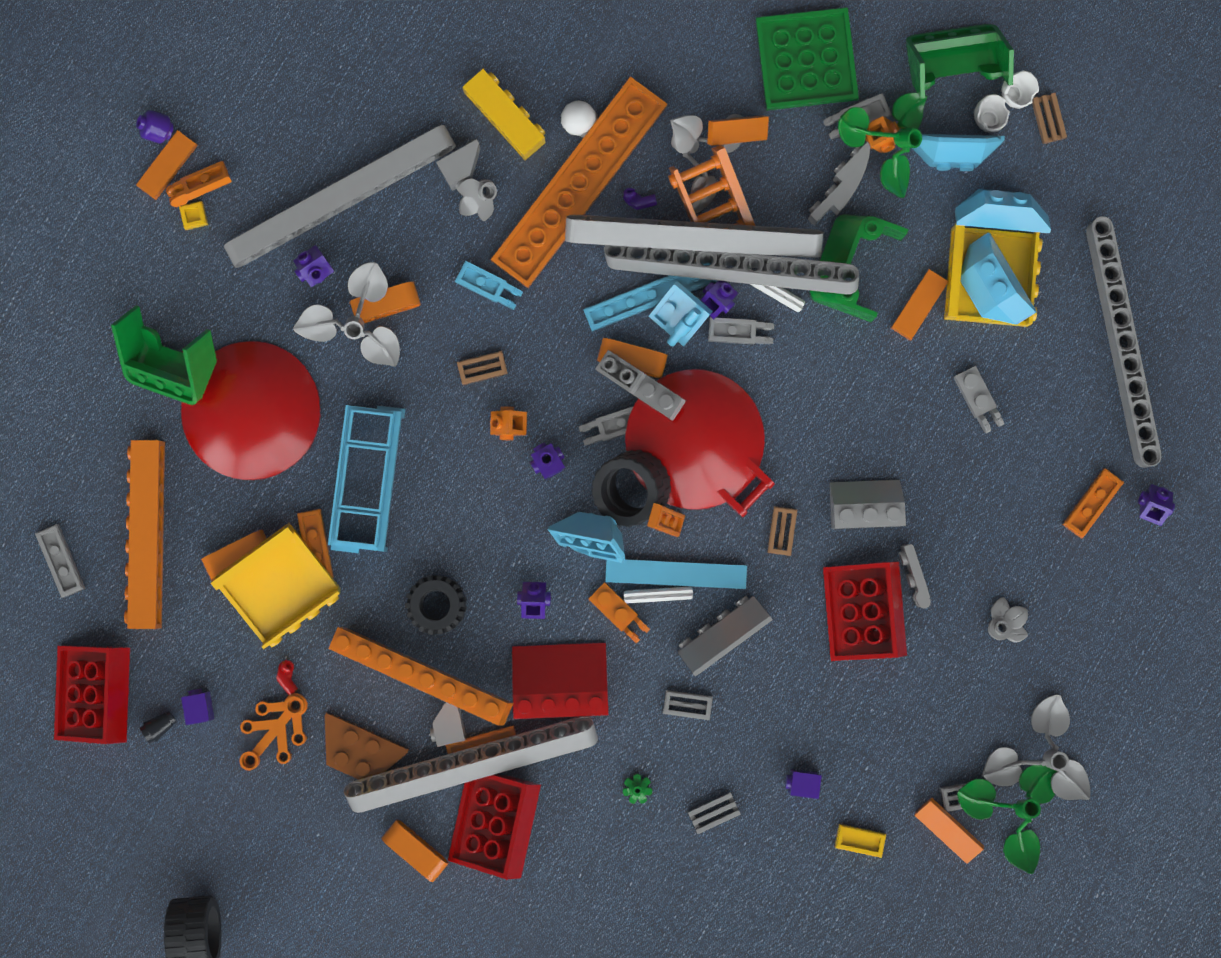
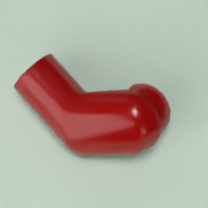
M284 660L278 666L276 679L286 693L291 695L298 690V687L291 680L294 664L290 660Z

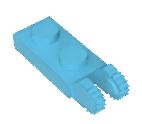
M467 261L464 262L455 280L457 284L513 310L516 304L509 299L501 297L503 290L505 289L519 297L523 293L521 290L508 284L506 280Z

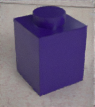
M202 688L188 691V696L181 697L186 725L214 720L210 691L203 693Z
M791 769V774L786 775L785 789H789L788 793L791 796L819 799L822 775L817 772Z

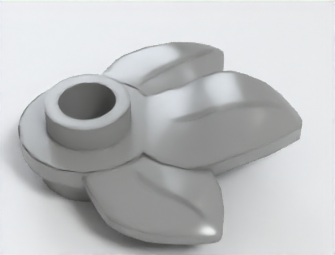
M470 178L462 181L457 186L458 192L463 195L459 204L460 214L470 216L478 213L480 219L486 221L494 211L493 199L497 195L495 184L486 179L477 181ZM484 187H485L486 190H487V192H486L485 195H483V188H484Z
M1005 597L998 599L991 608L992 620L988 625L990 636L996 640L1008 639L1012 642L1024 640L1028 634L1022 626L1028 619V610L1022 606L1010 608ZM999 624L1002 625L1003 632L998 629Z

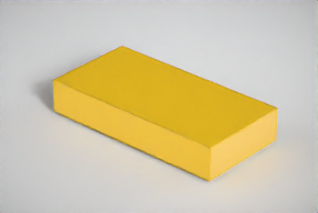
M839 824L834 847L882 858L886 834Z

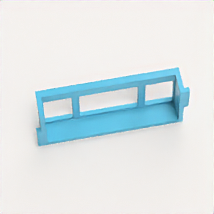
M346 405L328 545H331V550L359 553L360 549L388 551V547H385L401 419L405 417V409L377 406V409ZM354 413L390 417L387 444L350 440ZM349 447L386 451L379 509L342 505ZM341 512L378 516L374 544L338 540Z

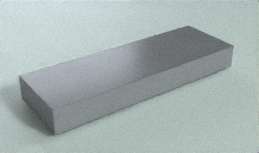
M59 524L35 533L61 598L86 589Z

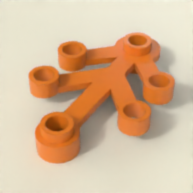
M298 693L291 694L284 702L268 703L267 701H261L255 707L258 715L264 716L269 712L284 711L278 719L263 721L247 719L241 723L240 729L244 734H250L259 730H269L252 751H247L241 755L240 765L243 769L253 770L258 767L261 754L276 736L278 744L277 761L280 764H286L291 760L292 754L288 750L286 724L291 718L294 734L291 737L292 743L300 746L306 742L307 736L303 732L302 715L306 712L308 703L303 695ZM294 701L300 703L299 709L293 708L292 703ZM261 704H264L267 707V711L265 713H262L259 710ZM246 722H249L252 725V729L250 731H247L244 728ZM297 734H301L303 736V741L301 743L295 740V736ZM282 752H285L288 755V759L286 761H283L280 758V754ZM248 756L255 758L254 764L248 763Z

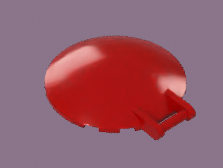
M238 342L215 351L217 362L202 399L195 405L181 403L183 430L195 454L216 472L241 480L270 478L294 466L311 447L317 435L321 418L319 392L307 368L291 353L278 346L264 342Z
M683 370L657 380L656 382L677 394L686 402L672 421L638 398L627 422L625 431L626 451L641 450L646 453L648 452L655 458H658L662 465L665 466L671 480V492L667 504L678 508L697 510L715 507L726 502L743 518L753 503L768 488L771 489L775 485L759 468L764 452L765 436L763 422L755 403L737 383L712 371ZM633 471L640 484L647 490L642 477ZM757 477L761 483L739 504L735 498Z

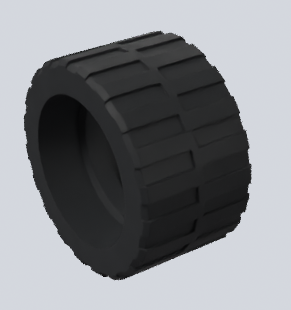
M641 450L626 451L605 462L596 471L595 478L592 481L594 504L601 515L612 517L618 526H638L649 520L653 503L665 506L668 502L671 492V480L665 466L652 454ZM621 468L635 471L644 480L648 497L643 508L632 507L619 496L616 489V476Z
M213 896L173 898L169 902L164 920L166 958L220 957L221 919L218 903Z

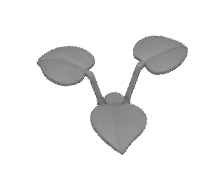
M732 114L728 116L726 119L741 118L743 116L739 114ZM683 115L671 119L670 122L673 129L672 147L677 152L682 153L683 157L687 158L694 166L699 165L690 154L698 150L699 142L707 143L708 138L699 137L703 129L702 120L695 115ZM741 143L723 144L722 146L725 147L727 153L736 150ZM707 172L702 173V176H698L694 180L691 193L717 182L716 178L708 176ZM716 193L692 203L695 213L706 208L712 202Z
M376 262L362 264L349 277V293L352 296L361 298L356 315L349 317L345 325L339 320L333 319V313L328 307L314 304L303 311L293 327V330L304 338L324 342L335 337L337 333L335 324H337L350 339H358L368 335L361 342V353L368 361L396 367L398 364L400 346L396 334L385 326L376 327L372 333L364 331V321L360 318L365 299L370 302H376L382 299L387 292L388 282L386 276Z
M1060 695L1049 696L1042 700L1033 710L1031 724L1034 731L1045 733V738L1052 749L1045 752L1041 761H1018V755L1014 750L1007 747L997 748L987 759L983 770V777L995 785L1011 786L1019 782V777L1022 773L1019 765H1042L1058 771L1051 778V787L1055 795L1065 800H1089L1090 784L1085 769L1079 762L1069 760L1065 753L1058 751L1059 747L1050 738V735L1060 736L1067 731L1070 724V716Z

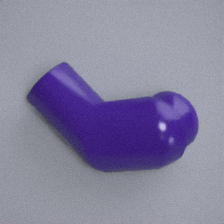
M627 188L623 192L625 203L635 210L657 205L654 194L641 197L633 188Z

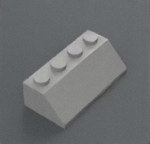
M747 595L735 603L737 607L731 612L728 609L716 617L718 621L710 626L707 623L697 631L699 633L697 637L693 640L688 637L678 645L680 647L677 651L695 677L773 620L754 596L750 598Z

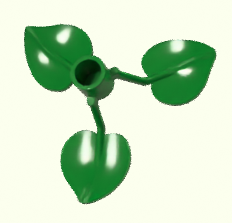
M907 93L896 99L892 115L898 121V127L901 128L896 133L867 130L869 116L860 107L849 108L840 116L838 122L840 137L850 147L863 146L866 135L894 138L895 144L902 149L894 153L892 159L884 161L880 170V180L886 190L899 198L905 197L910 176L909 161L906 156L901 154L909 152L910 148H917L921 145L922 134L918 128L922 122L927 95H925V98L920 99L918 93Z
M1032 765L1023 770L1019 777V786L1023 791L1027 792L1025 795L1026 799H1021L1016 804L993 802L996 798V790L989 781L984 779H974L968 782L957 793L960 806L972 818L979 820L990 818L993 813V806L1013 808L1018 817L1025 819L1016 829L1017 834H1011L1005 839L1003 851L1006 859L1013 866L1028 874H1033L1038 865L1040 842L1032 830L1022 831V829L1032 822L1031 818L1039 816L1041 811L1040 804L1048 803L1055 796L1051 787V778L1058 771L1042 765Z

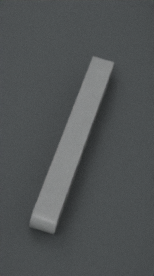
M438 126L232 239L224 245V249L234 267H242L451 152L456 147V144L446 126Z
M568 215L566 216L565 241L583 244L817 258L821 257L823 232L800 228Z
M1101 216L1087 226L1086 235L1133 458L1138 466L1146 468L1155 466L1160 462L1161 449L1113 223L1109 218ZM1096 224H1099L1103 227V234H1100L1096 231ZM1100 247H1105L1108 250V257L1101 254ZM1105 269L1112 271L1113 279H1108L1105 276ZM1110 292L1117 294V302H1113L1110 299ZM1115 314L1122 317V325L1115 322ZM1120 337H1124L1127 340V348L1120 345ZM1126 359L1132 363L1131 371L1127 370L1124 366ZM1130 382L1137 386L1135 394L1129 390ZM1135 405L1140 406L1142 409L1140 417L1134 413ZM1140 428L1146 430L1147 436L1145 439H1141L1139 436ZM1145 451H1149L1152 456L1149 463L1144 460L1143 454Z
M615 245L604 246L607 265L615 270L838 294H852L859 287V270L854 265L758 254ZM711 263L709 266H704L703 264ZM729 265L735 266L733 268H726ZM751 268H758V270H755V271H751L750 269H751ZM776 270L782 271L780 273H773ZM798 273H805V275H803V276H798V275H796V274H798ZM822 275H827V276H829V277H828V278H821L820 276H822ZM845 278H852L853 280H851V281H846V280H844V279H845Z
M580 716L350 782L344 788V795L352 811L360 813L589 748L597 743L598 735L593 720L589 716Z

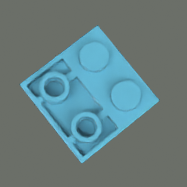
M677 281L648 317L671 335L667 340L670 346H675L679 342L684 347L713 311Z

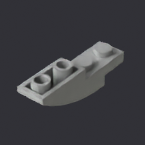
M868 142L863 147H856L851 152L850 156L852 158L847 164L843 161L834 170L836 175L833 181L838 186L833 184L825 193L827 198L822 203L817 201L809 210L811 215L808 220L814 226L829 210L838 215L856 191L869 159L870 144Z
M609 350L595 369L672 421L686 402L683 398Z

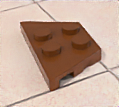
M327 712L325 714L326 765L358 780L384 773L409 752L408 748L331 713Z

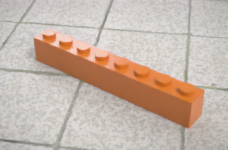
M131 440V446H128L127 456L130 460L127 482L130 483V492L127 493L126 502L127 506H130L129 516L126 518L129 539L126 540L125 548L126 553H129V563L125 565V575L128 577V586L125 587V600H128V610H125L124 622L127 624V629L162 628L165 442L160 440Z
M338 627L328 648L498 726L505 724L514 704L348 628Z

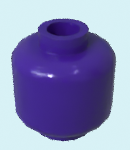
M147 110L143 115H139L136 128L139 129L141 138L155 143H163L165 140L170 139L173 132V123L168 115L154 110Z

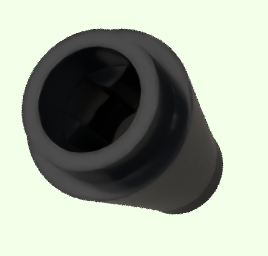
M168 711L143 722L144 725L140 727V731L149 743L154 740L157 742L177 721L172 713Z

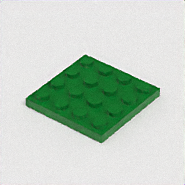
M848 8L756 18L766 111L857 101L859 99Z

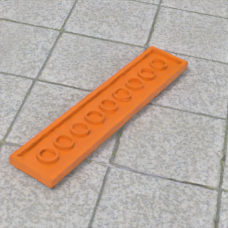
M630 76L504 241L491 261L526 288H529L564 243L566 216L586 214L666 109L667 103Z

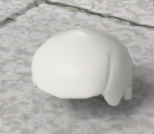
M1025 70L1013 73V85L1008 86L1006 81L1002 85L1001 95L1006 100L1005 102L1010 107L1017 109L1031 104L1034 95L1039 92L1037 78L1031 72Z
M997 94L987 95L976 105L974 119L978 127L984 132H998L1007 124L1010 111L1007 110L1005 106L1006 100Z
M573 101L567 104L561 113L563 128L569 134L585 137L598 120L597 113L590 104L584 101Z

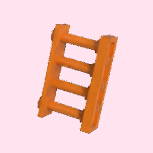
M718 145L712 148L714 155L711 156L710 160L681 173L674 166L669 168L671 175L668 176L673 189L677 188L690 222L706 223L733 211L737 213L739 218L735 225L755 226L725 147ZM713 168L720 169L722 177L719 178L720 181L689 195L687 194L683 184L684 181ZM723 189L724 191L728 190L731 198L728 199L727 203L696 216L692 203Z

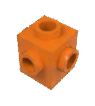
M884 116L874 119L867 128L869 131L896 133L900 130L895 121L892 122ZM866 135L865 138L866 142L870 144V148L880 153L890 152L896 145L892 137Z
M500 407V411H491L490 435L500 436V440H514V436L526 435L527 412L514 411V407Z

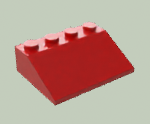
M899 562L823 567L831 661L907 656Z
M606 643L512 646L513 719L609 715Z
M57 646L54 740L97 744L127 742L129 647Z
M494 774L464 783L448 861L506 880L521 878L541 785L501 774Z

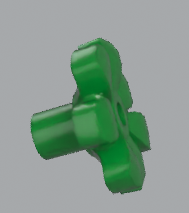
M634 774L633 780L626 778L624 784L627 787L622 790L624 796L630 795L628 800L632 804H635L637 799L641 804L647 801L645 795L650 796L653 791L652 788L647 787L650 784V779L645 777L641 780L640 774Z

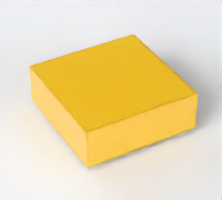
M202 201L179 207L185 230L208 225Z

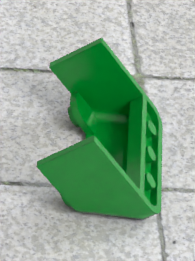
M983 24L915 34L906 39L912 85L920 99L925 98V90L931 88L938 77L980 72L988 80H995L1002 76L1008 86L1013 85L1014 49L996 25Z
M840 215L833 223L820 261L851 264L860 238L872 241L879 238L881 234L901 241L909 229L873 216ZM822 275V276H820V277H821V278H828L829 276H827V275ZM858 289L852 294L809 290L811 299L819 304L868 322H872L877 317L878 312L856 305L859 297Z
M137 305L111 324L122 372L127 381L133 385L189 405H195L202 399L217 362L211 330L206 329L183 348L182 353L162 346L159 333L155 329L144 326L140 307Z

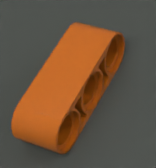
M406 282L387 288L386 295L379 301L370 302L365 299L360 314L364 324L420 306L421 303L414 282ZM361 297L350 301L354 316L356 315Z
M602 339L597 358L598 362L602 360L609 350L646 375L662 378L668 355L613 339Z
M263 530L251 533L202 558L201 560L211 581L217 574L267 538Z
M398 819L381 837L388 847L431 882H434L449 864L438 851Z

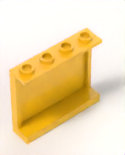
M955 224L951 228L947 281L949 282L946 288L944 319L1023 327L1033 324V321L1036 320L1037 312L1019 324L981 317L961 283V270L968 246L990 232L1034 306V298H1037L1039 292V285L1036 284V275H1039L1041 262L1037 261L1038 252H1041L1043 243L1042 238H1039L1040 232L1032 234L965 228L963 225Z
M290 523L283 526L217 574L211 581V585L215 590H221L262 641L261 647L263 649L269 645L271 648L277 645L282 640L281 636L287 632L290 634L301 627L300 623L306 618L309 620L313 619L320 613L319 609L325 604L330 606L339 599L338 595L341 590Z

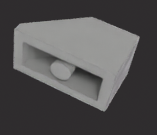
M477 139L436 162L452 191L457 189V186L462 181L473 178L481 150Z
M446 702L433 721V728H430L431 740L436 742L437 747L465 741L467 738L461 709Z

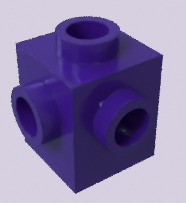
M316 245L307 251H303L293 260L297 267L294 272L301 282L306 280L311 287L321 283L334 272Z
M711 281L702 291L705 295L700 301L713 311L710 317L714 320L722 311L727 313L735 305L732 300L739 293L726 281H718L716 284Z
M544 442L533 449L535 453L531 454L533 460L530 461V464L536 474L541 472L545 480L566 469L561 461L565 457L558 446L554 448L551 443L546 445ZM545 457H551V461L549 463L543 462V459Z
M1153 484L1149 486L1146 492L1142 491L1138 499V504H1140L1139 518L1162 526L1175 508L1173 492Z
M523 582L522 591L517 593V605H521V618L545 619L546 606L551 604V592H546V582Z

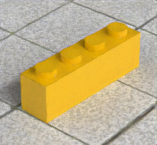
M482 69L462 87L464 94L526 161L546 143L544 137L546 133L538 123L533 125L528 119L530 117L529 113L522 106L518 108L513 102L515 98L507 89L503 91L498 86L500 82L492 72L488 74Z

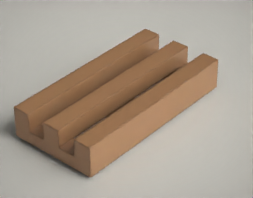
M1056 93L1033 98L1032 105L1042 144L1065 139L1067 135ZM1048 101H1050L1059 135H1057ZM1039 103H1043L1046 120L1051 134V137L1049 138L1047 135Z
M502 351L457 362L462 385L508 374ZM499 358V362L467 370L463 369V366ZM497 367H501V369H502V370H499V371H495V372H491V373H487V374H483V375H479V376H475V377H471V378H467V379H466V377H465V375H469V374H473V373H477V372H481V371H485V370H489V369H493V368H497Z
M773 507L767 553L791 556L797 516L796 509ZM778 512H782L777 549H773ZM787 513H790L791 520L787 548L782 550Z

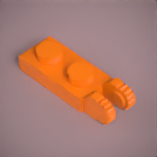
M220 161L172 183V185L166 188V193L171 197L169 201L172 207H180L187 204L188 200L229 184L232 180L225 163Z
M605 582L589 598L621 632L624 631L636 644L640 639L627 626L634 620L642 631L647 633L650 630L637 617L638 614Z

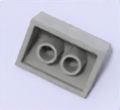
M900 480L829 483L831 529L906 526L905 501Z

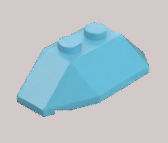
M922 134L921 145L912 149L930 167H937L939 171H947L951 168H960V171H973L974 168H977L1004 142L1005 136Z
M978 189L955 209L956 225L1050 233L1051 231L1048 215L1035 199L1027 193Z
M990 232L968 246L962 265L961 283L981 317L1019 324L1037 312Z
M577 512L548 528V531L560 546H569L576 552L594 558L618 563L625 561L622 533L616 526V521L610 516Z

